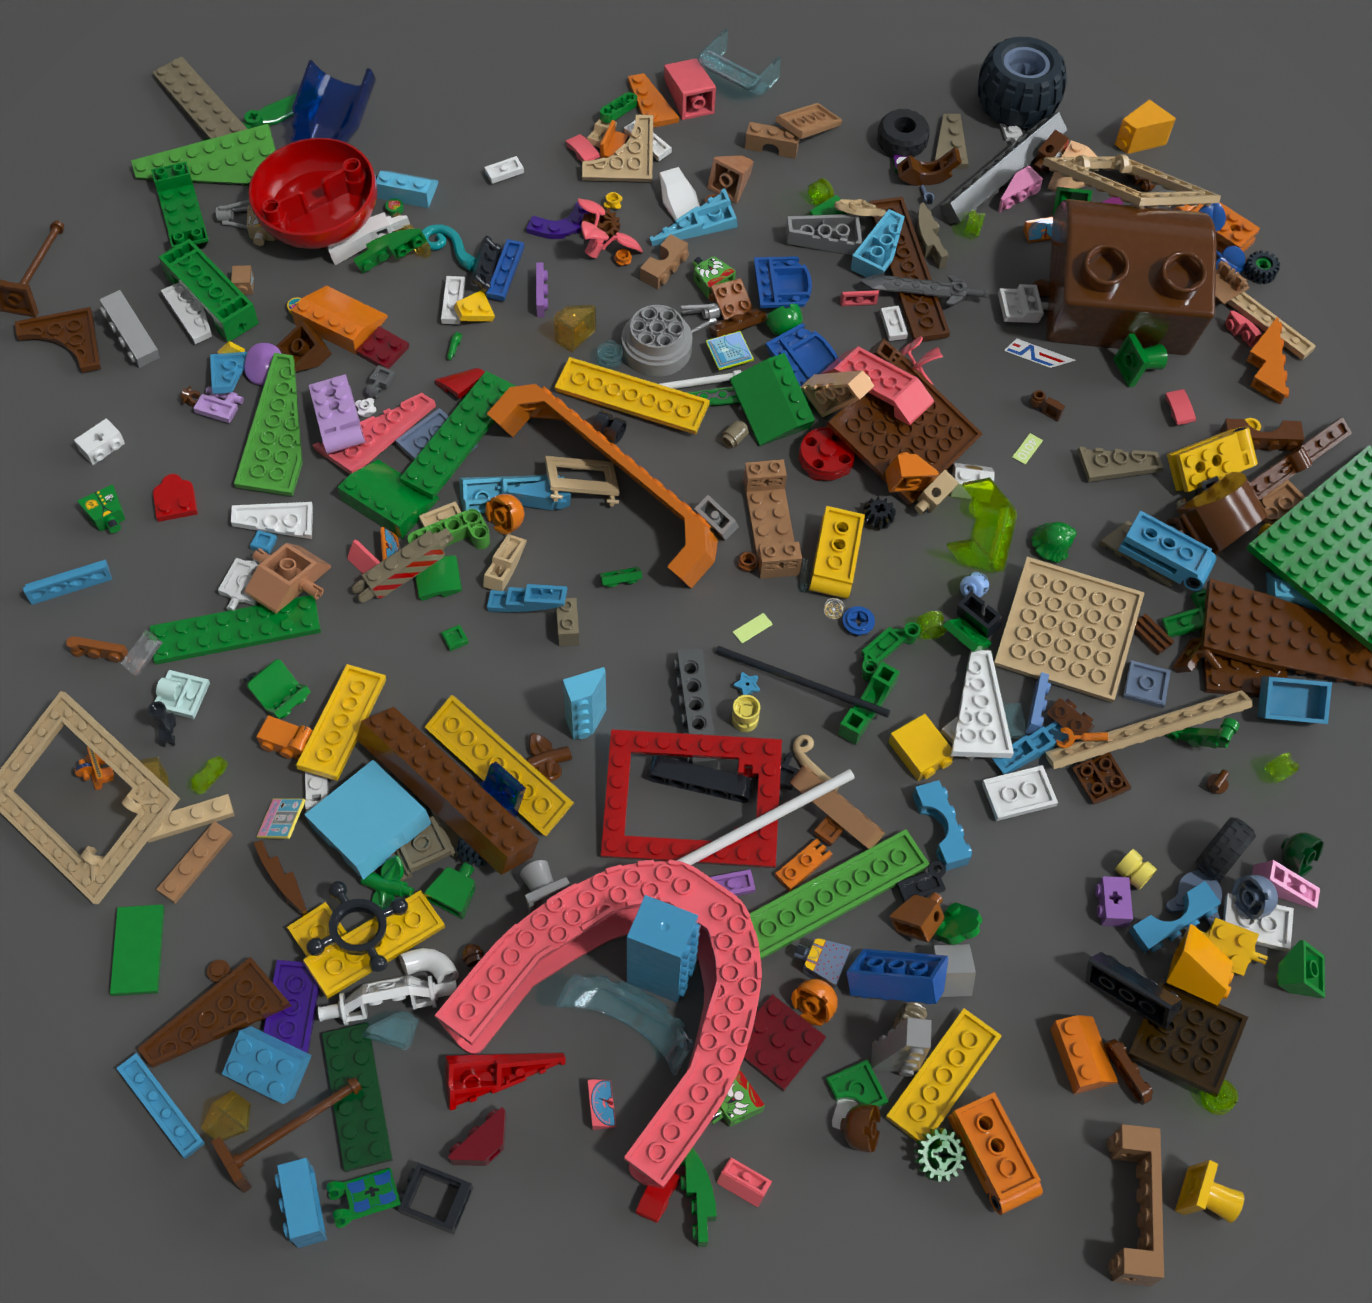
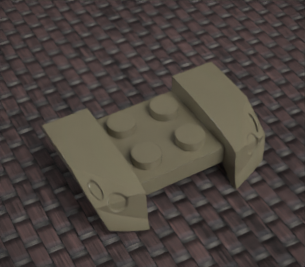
M432 810V817H430L432 824L390 856L397 855L402 861L404 874L400 881L411 878V873L450 855L452 858L458 856L456 848L460 836Z

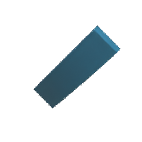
M527 584L526 588L509 587L508 591L490 590L487 609L488 612H528L562 607L565 605L568 588L567 586Z
M1055 721L1046 728L1043 726L1030 736L1025 735L1013 743L1014 754L1012 758H992V760L1003 775L1008 774L1041 757L1046 751L1056 748L1058 746L1056 740L1063 742L1068 738V734L1061 732L1060 728L1063 727Z

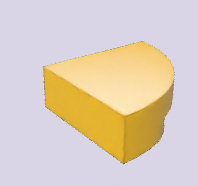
M228 341L218 350V354L245 352L244 348L231 341Z

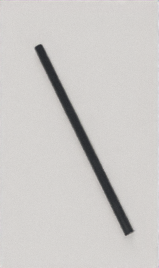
M718 646L716 649V653L886 718L890 715L891 710L727 648Z

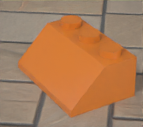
M1076 1015L1054 1022L1050 1031L1074 1094L1118 1083L1093 1016Z

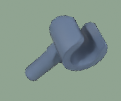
M921 185L920 188L924 196L922 203L924 202L926 205L928 199L932 204L934 195L927 192L924 185Z

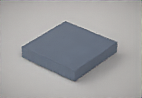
M1130 660L1122 698L1164 708L1171 670Z

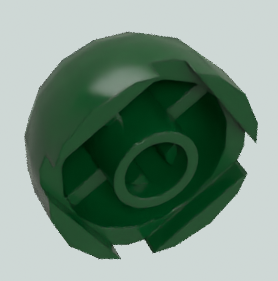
M1300 832L1290 838L1287 837L1281 845V849H1283L1282 860L1286 868L1300 877L1307 875L1313 868L1309 865L1313 860L1318 861L1323 851L1324 842L1321 841L1322 839L1307 832Z

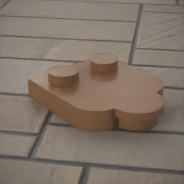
M1287 479L1262 498L1261 503L1268 514V517L1262 522L1273 525L1306 497Z

